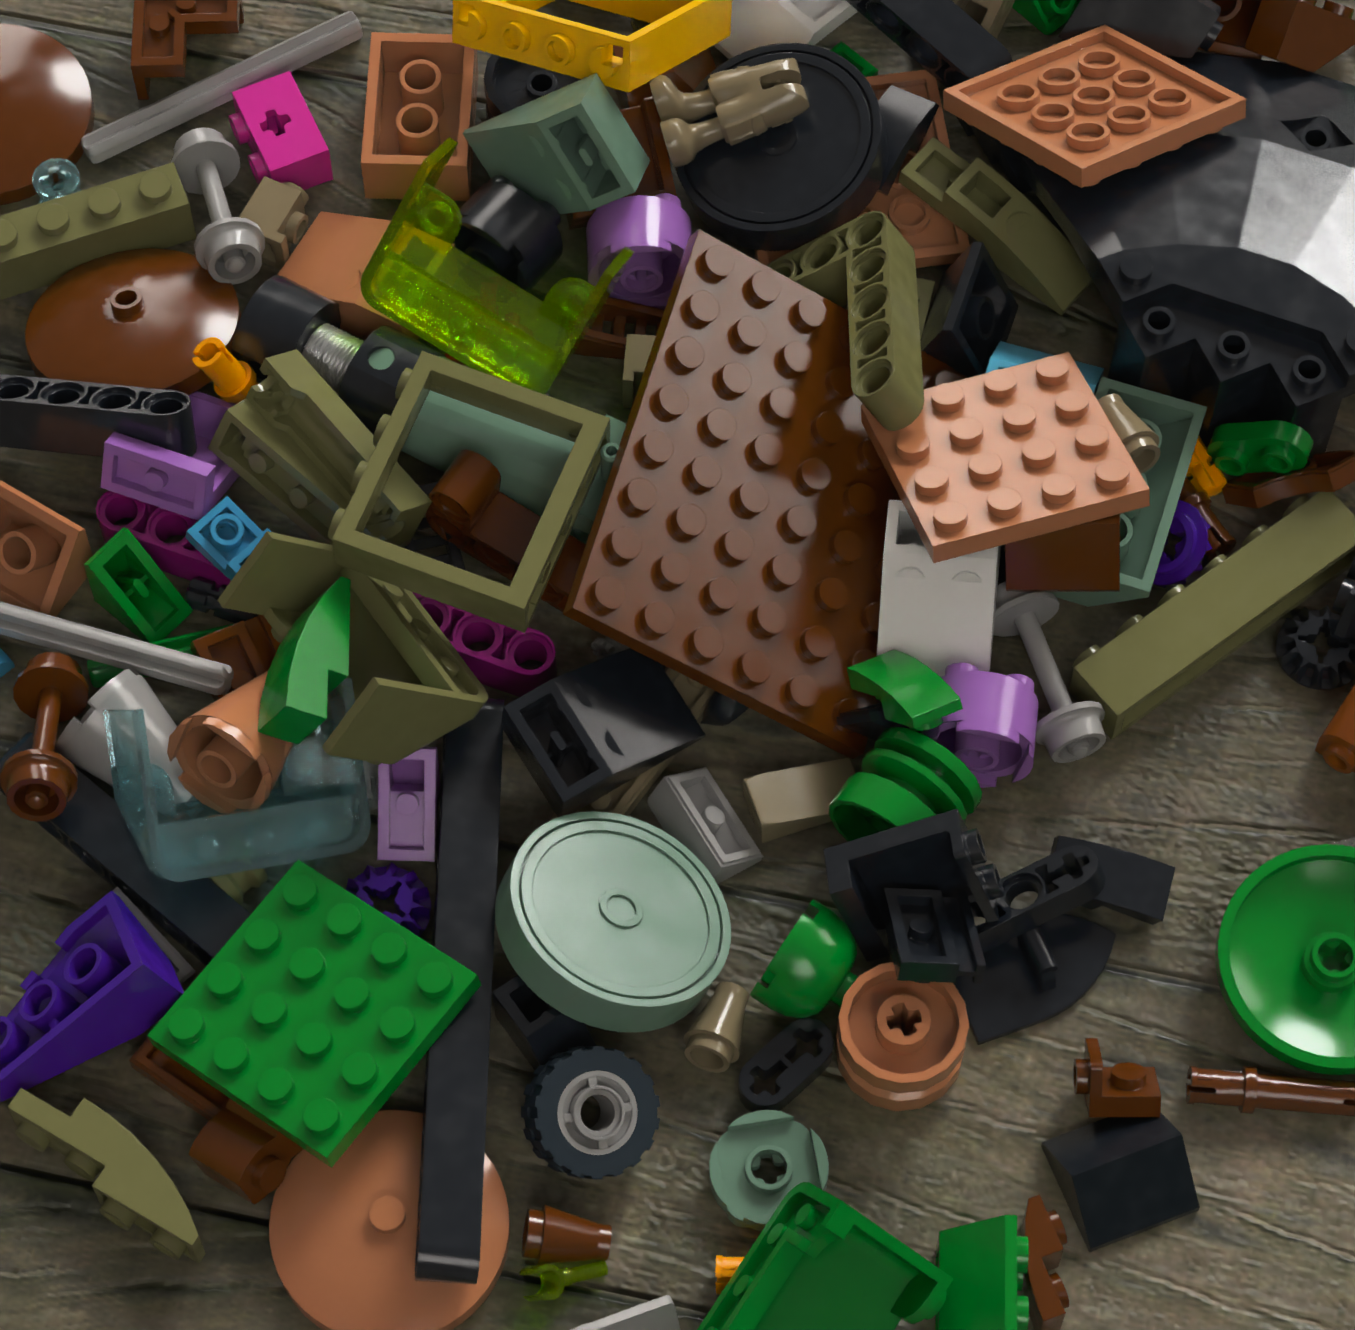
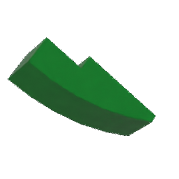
M340 576L301 614L280 643L268 670L260 701L258 732L298 745L327 719L328 694L349 676L351 579Z

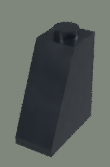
M1080 0L1058 37L1065 41L1105 24L1162 55L1192 59L1199 47L1206 52L1209 50L1224 25L1217 21L1221 7L1211 0Z

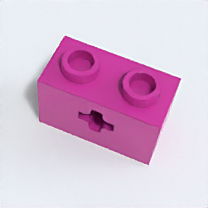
M290 71L232 92L235 113L228 116L230 126L238 144L248 143L252 154L247 155L248 162L258 185L264 176L280 183H294L303 190L333 180L329 149Z

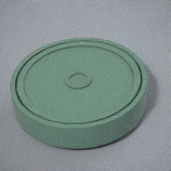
M601 811L576 812L560 816L543 824L524 841L501 881L496 896L495 921L498 937L510 964L519 977L538 997L559 1012L576 1021L604 1030L633 1033L646 1032L664 1028L684 1018L701 1002L725 965L729 954L731 922L727 904L718 884L705 865L685 845L668 833L647 822L622 814Z

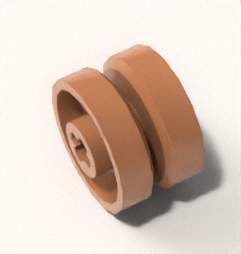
M893 962L881 963L859 975L844 994L838 1016L835 1042L838 1069L850 1089L871 1105L892 1111L921 1109L943 1097L958 1078L969 1030L964 999L953 983H918L897 980Z

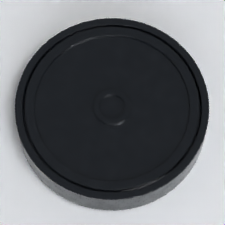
M779 43L748 50L718 66L693 91L700 92L710 89L708 79L713 73L736 69L737 66L748 65L752 67L774 60L795 58L802 78L800 84L805 88L810 107L802 114L794 117L793 121L774 128L769 127L766 132L759 136H754L733 146L730 143L727 144L725 138L699 151L694 160L689 164L676 168L678 178L699 218L716 234L732 243L763 251L797 249L857 218L871 202L881 185L888 164L889 136L876 95L865 76L852 63L822 47L801 43ZM717 113L708 115L693 123H698L718 117Z

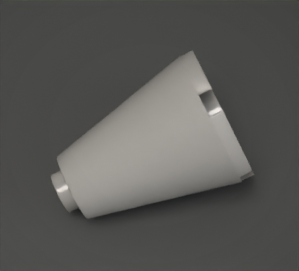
M130 669L122 671L97 691L87 702L91 708L86 712L81 721L74 716L57 740L55 750L72 762V764L173 822H178L183 817L193 821L208 807L187 791L178 779L183 770L177 758L175 757L170 762L167 754L169 736L177 726L144 677L134 669L132 671Z

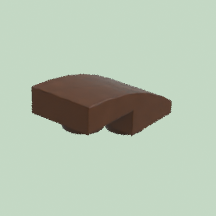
M1039 1194L1028 1199L1021 1230V1236H1028L1029 1241L1028 1271L1023 1274L1024 1296H1028L1029 1316L1034 1329L1060 1330L1066 1314L1064 1309L1069 1307V1299L1059 1275L1056 1272L1049 1275L1048 1271L1059 1266L1064 1250L1063 1245L1067 1244V1235L1058 1213L1055 1210L1047 1212Z

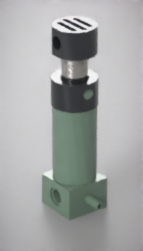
M274 275L266 280L254 293L241 315L231 345L232 355L238 361L248 363L255 371L256 377L261 380L266 379L268 376L259 370L265 358L297 349L373 435L382 415L392 414L398 402L395 398V392L400 376L405 368H414L421 351L450 360L444 353L390 326L379 327L363 342V340H359V338H355V336L340 330L341 317L338 303L280 275ZM430 390L401 451L443 473L446 472L461 450L474 451L488 459L500 472L501 484L499 492L541 517L575 442ZM606 414V417L610 418V443L605 444L600 450V468L570 532L571 536L584 544L587 543L626 427V423Z

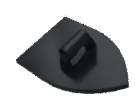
M1062 914L983 953L986 968L982 984H973L971 976H957L956 983H953L965 1001L969 1026L977 1044L981 1045L1042 1023L1072 1007L1089 991L1104 970L1111 954L1116 934L1086 919ZM985 923L977 925V931H979Z

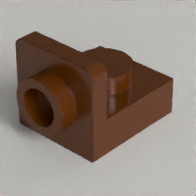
M1085 1038L1084 1059H1074L1073 1084L1075 1094H1084L1088 1116L1160 1117L1161 1092L1155 1067H1143L1130 1062L1118 1063L1113 1067H1103L1098 1038Z

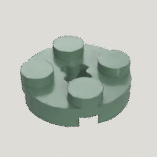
M759 1110L737 1118L727 1127V1132L719 1138L717 1144L715 1143L710 1154L709 1182L717 1204L726 1212L728 1219L740 1228L762 1231L787 1193L802 1182H809L824 1191L827 1188L829 1162L822 1140L811 1128L809 1131L803 1124L794 1121V1116L782 1111ZM772 1158L774 1166H784L786 1174L777 1176L776 1183L765 1184L763 1179L755 1178L752 1171L760 1169L761 1159Z

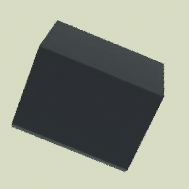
M972 242L943 273L920 339L921 351L942 361L967 377L986 373L990 357L999 342H1007L1019 307L983 242Z
M1160 1113V1117H1107L1046 1140L1041 1144L1089 1252L1194 1213L1200 1208L1183 1136L1162 1113Z

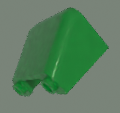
M802 1182L790 1190L781 1201L697 1330H895L901 1319L909 1324H916L923 1319L929 1320L933 1318L942 1308L946 1300V1290L954 1278L842 1200L809 1182Z

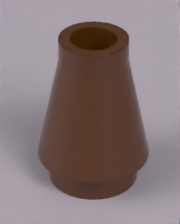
M543 1205L542 1210L528 1209L523 1229L522 1257L535 1259L536 1265L587 1260L607 1261L611 1246L612 1227L611 1225L599 1224L547 1205Z

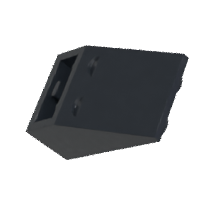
M631 648L552 678L503 706L501 720L502 730L557 817L575 813L696 743L706 735L661 664Z

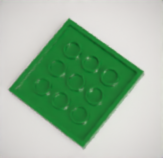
M298 859L147 1036L155 1048L332 1168L481 986V982L476 973Z

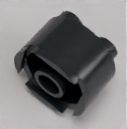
M495 175L487 183L483 184L442 227L439 237L455 244L456 261L463 268L458 277L465 285L479 295L481 284H497L496 303L507 304L511 298H516V303L521 301L559 260L563 251L562 238L557 228L561 223V216L556 208L547 201H536L530 195L515 187L509 179L501 175Z

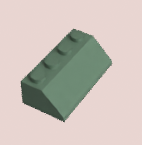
M1101 377L1095 395L1096 399L1098 400L1105 395L1113 393L1120 395L1124 403L1159 437L1160 457L1153 467L1141 474L1150 489V506L1120 514V592L1050 593H1053L1057 598L1087 607L1149 597L1205 417L1206 406Z

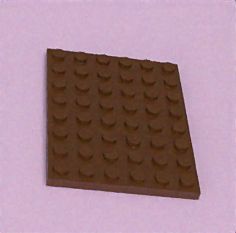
M700 229L689 237L563 615L854 759L864 754L868 737L839 726L836 717L840 716V713L874 705L879 702L875 696L851 689L847 668L877 656L889 500L901 499L861 422L860 406L863 403L855 396L851 388L848 310ZM921 351L924 389L969 378L942 361Z

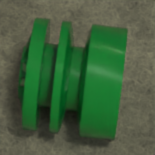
M890 727L880 734L875 741L874 749L869 751L862 759L863 772H857L850 776L829 804L828 814L835 828L849 842L954 809H958L964 823H966L967 815L973 813L981 802L982 790L977 778L947 748L926 735L908 728Z

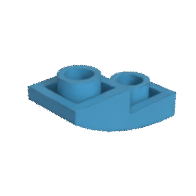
M226 496L186 531V539L218 570L232 580L267 531H271L268 528L262 531Z

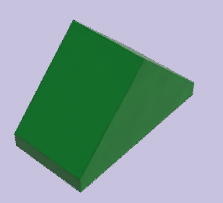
M123 527L83 564L94 601L144 642L149 643L164 639L193 612V609L128 528Z

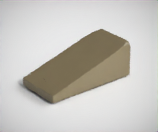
M850 758L766 772L743 779V797L761 843L831 822L832 820L828 814L829 804L848 778L855 774Z

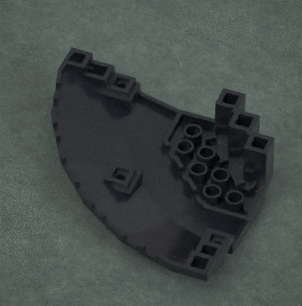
M1195 52L1192 59L1164 55L1246 98V118L1223 127L1219 132L1207 134L1183 144L1177 150L1167 151L1148 159L1135 168L1125 169L1104 178L1096 185L1083 188L1073 185L1062 176L1035 163L1034 160L958 118L967 136L975 134L991 164L999 162L1010 183L1022 194L1033 190L1070 239L1072 246L1118 324L1108 379L1206 406L1207 410L1199 433L1206 447L1210 443L1214 429L1221 424L1280 420L1293 423L1309 433L1313 439V447L1309 458H1313L1315 453L1326 451L1342 398L1355 394L1354 85L1275 61ZM1316 140L1322 146L1313 147L1308 142Z

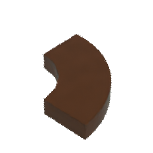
M1355 450L1315 453L1313 458H1308L1305 467L1288 473H1244L1228 480L1227 484L1222 488L1226 504L1259 509L1275 501L1295 495L1313 492H1335L1355 481Z

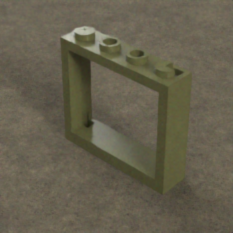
M421 351L414 368H405L400 376L395 392V398L398 402L392 414H383L377 424L373 437V445L376 448L369 462L362 460L355 470L350 488L354 494L347 508H338L332 518L328 538L332 539L335 564L525 633L600 468V450L605 444L610 443V418ZM430 390L575 442L510 587L363 533Z

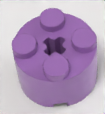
M661 193L655 196H628L596 208L586 227L588 285L592 293H600L601 295L665 309L688 239L693 235L691 219L685 210L681 208V201L677 196L670 193Z
M960 662L948 665L945 669V676L941 678L960 697L963 709L942 717L943 723L933 729L921 731V734L941 744L959 758L977 778L981 788L996 787L997 777L1013 774L1012 783L1022 780L1031 772L1034 762L1039 703L1034 693L1033 680L1022 674L1003 675L979 671L977 667L969 663Z

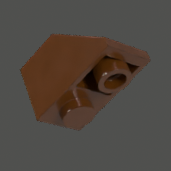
M1261 0L1244 49L1313 73L1355 45V20L1351 19L1354 9L1329 0H1325L1322 8L1315 6L1317 0Z

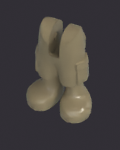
M786 58L752 67L748 65L737 66L736 69L713 73L708 79L710 89L693 93L681 92L672 80L665 75H659L650 80V89L661 119L660 126L674 168L689 164L694 160L699 151L725 138L726 143H730L733 146L754 136H759L766 132L769 127L774 128L784 123H789L793 121L794 117L805 112L810 106L805 88L800 84L802 78L797 60L795 58ZM717 113L718 117L698 123H693L708 115Z

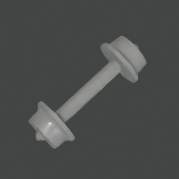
M205 127L192 129L184 133L176 141L171 163L174 162L185 191L203 194L211 219V224L207 225L195 240V257L201 267L207 269L214 280L220 283H232V285L243 283L255 276L260 270L262 253L265 249V237L258 224L247 218L232 217L223 188L236 178L240 169V157L233 144L226 141L223 135L215 129Z
M1005 581L997 587L993 635L1008 637L1020 634L1051 709V713L1038 721L1035 741L1040 745H1045L1054 762L1067 763L1091 755L1106 742V735L1101 723L1105 717V710L1099 702L1095 701L1072 703L1041 629V625L1057 613L1060 603L1053 593L1046 591H1006Z

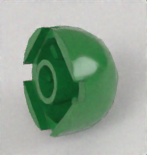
M814 898L805 911L806 914L814 919H811L804 913L801 915L760 980L768 984L769 987L766 988L757 982L750 993L751 997L784 1016L797 1018L813 1016L824 1009L830 1001L841 1007L844 994L858 978L857 975L850 971L857 956L854 936L847 924L837 914Z

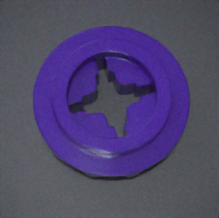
M1178 501L1169 530L1171 534L1182 538V541L1175 545V560L1171 555L1164 551L1162 552L1153 582L1154 585L1166 588L1167 585L1186 584V578L1194 571L1203 570L1201 561L1205 552L1212 549L1208 541L1207 532L1211 526L1204 520L1199 512L1200 510L1187 502Z
M391 862L385 867L374 868L367 865L364 872L356 878H348L345 890L375 908L374 903L369 895L385 900L391 894L394 895L397 892L394 903L400 916L396 913L392 915L387 911L382 913L418 937L425 931L431 916V900L428 888L419 880L414 870L408 872L398 868Z

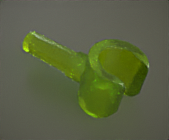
M605 1261L562 1269L553 1264L527 1265L521 1269L519 1275L538 1274L541 1279V1288L537 1294L523 1297L527 1301L554 1300L561 1295L565 1286L608 1275L607 1264Z

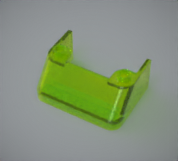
M449 137L423 160L362 274L360 282L361 292L371 307L466 366L545 394L556 381L596 320L633 256L634 251L625 246L605 269L596 286L580 278L568 277L555 283L543 301L531 295L452 246L461 229L462 215L453 199L434 188L458 145V142Z

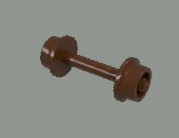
M45 652L30 659L25 669L18 674L13 686L14 700L19 709L29 717L36 719L32 749L17 752L6 760L1 769L0 783L7 796V804L11 811L20 818L29 821L43 822L56 818L63 812L67 802L73 798L78 789V773L72 762L61 754L55 753L58 724L71 720L74 716L76 717L84 711L89 701V686L82 675V669L78 662L70 656L59 652Z

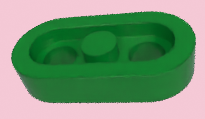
M1286 421L1226 423L1214 429L1207 453L1212 457L1215 466L1229 475L1239 476L1244 473L1259 472L1288 473L1305 467L1313 447V439L1303 428Z

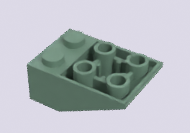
M597 73L477 124L463 132L464 137L490 178L495 175L506 177L515 187L521 189L536 201L544 200L549 202L556 208L559 214L591 211L636 192L650 162L649 157Z

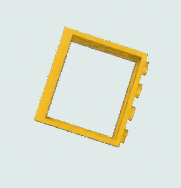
M453 0L452 43L579 79L597 73L605 86L628 93L730 36L732 0H568L651 23L628 36L535 11L555 0ZM613 45L623 47V58L613 56Z

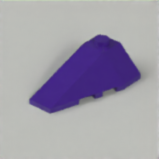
M112 890L67 926L54 942L61 947V950L40 976L34 971L29 973L20 985V987L26 990L23 997L7 1017L0 1016V1103L15 1096L20 1088L28 1090L141 1035L160 1020L184 993L169 958L121 898Z

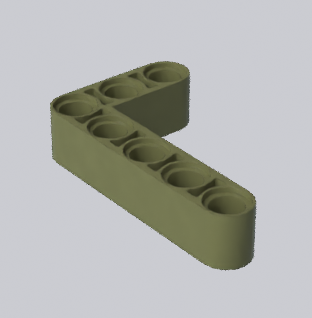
M871 211L775 259L766 266L841 307L848 304L852 391L885 429L897 431L910 425L919 416L924 405L915 252L913 247L883 212Z

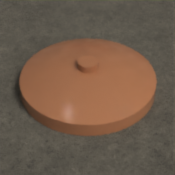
M405 1110L378 1111L332 1168L306 1150L300 1151L287 1167L285 1177L276 1189L269 1220V1242L272 1258L279 1279L294 1305L305 1317L322 1330H453L476 1312L494 1289L502 1273L510 1242V1216L506 1193L501 1178L486 1153L484 1156L477 1284L415 1281L423 1113Z

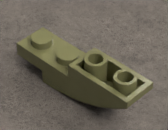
M932 137L900 171L899 183L975 240L983 242L1000 271L1060 316L1068 310L1093 282L1074 247L1064 235L1019 190L980 158L976 157L970 164L935 137Z
M20 1088L7 1108L17 1126L15 1134L21 1140L41 1152H44L50 1146L65 1155L64 1163L72 1171L89 1181H93L98 1175L92 1187L100 1205H102L99 1212L110 1222L124 1230H129L134 1224L152 1235L149 1238V1242L160 1252L174 1260H179L182 1254L197 1263L201 1262L206 1253L184 1200L157 1159L129 1130L86 1098H83L72 1115L68 1116Z

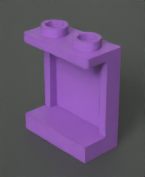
M198 391L189 395L197 441V451L192 457L113 432L104 442L100 488L199 521L214 508L240 476L233 468L229 467L208 449L226 410L234 406L235 403H228L220 398Z

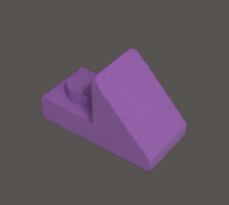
M423 747L395 764L381 763L378 765L377 860L435 862L437 856V800L441 789L437 747Z

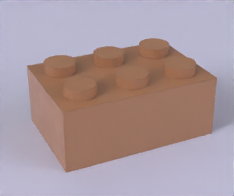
M371 32L361 153L365 198L468 201L471 193L473 149L464 137L463 132L475 126L479 73L476 49L452 43V34Z

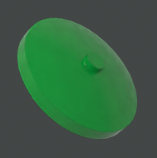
M1334 844L1311 845L1293 849L1268 860L1253 871L1236 890L1226 908L1220 923L1215 948L1216 973L1222 996L1229 1011L1243 1031L1258 1046L1279 1060L1303 1070L1327 1075L1355 1074V847Z

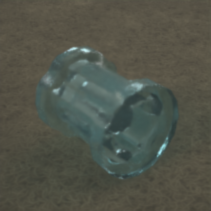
M53 158L46 160L35 169L32 175L33 187L37 195L41 197L39 203L81 191L79 189V171L72 162L66 159ZM54 172L58 174L60 184L55 185L52 176Z

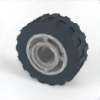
M577 1046L568 1048L566 1052H557L548 1057L549 1061L545 1065H539L533 1073L535 1075L530 1084L526 1085L523 1095H526L524 1106H521V1118H524L525 1122L523 1131L526 1140L531 1141L534 1147L532 1151L539 1159L546 1160L549 1163L547 1166L557 1172H564L567 1176L586 1179H603L604 1176L615 1177L623 1174V1170L627 1167H634L642 1160L640 1157L645 1150H650L654 1142L652 1138L655 1129L658 1130L660 1118H657V1107H660L659 1096L655 1095L652 1087L655 1085L650 1075L642 1071V1065L637 1060L624 1056L625 1052L613 1048ZM593 1096L599 1103L600 1117L593 1127L588 1128L584 1125L580 1113L584 1101L588 1097Z

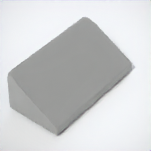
M706 767L663 777L648 797V806L663 830L697 856L711 873L717 884L760 862L764 857Z

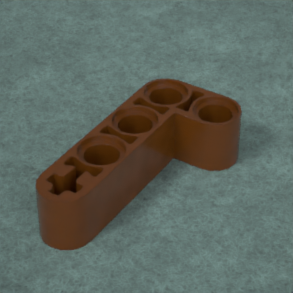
M461 450L429 494L432 503L427 510V523L444 540L447 541L446 532L453 537L448 541L457 546V548L512 581L541 517L499 492L501 474L488 459L474 451ZM570 534L541 597L543 601L561 612H564L586 544Z

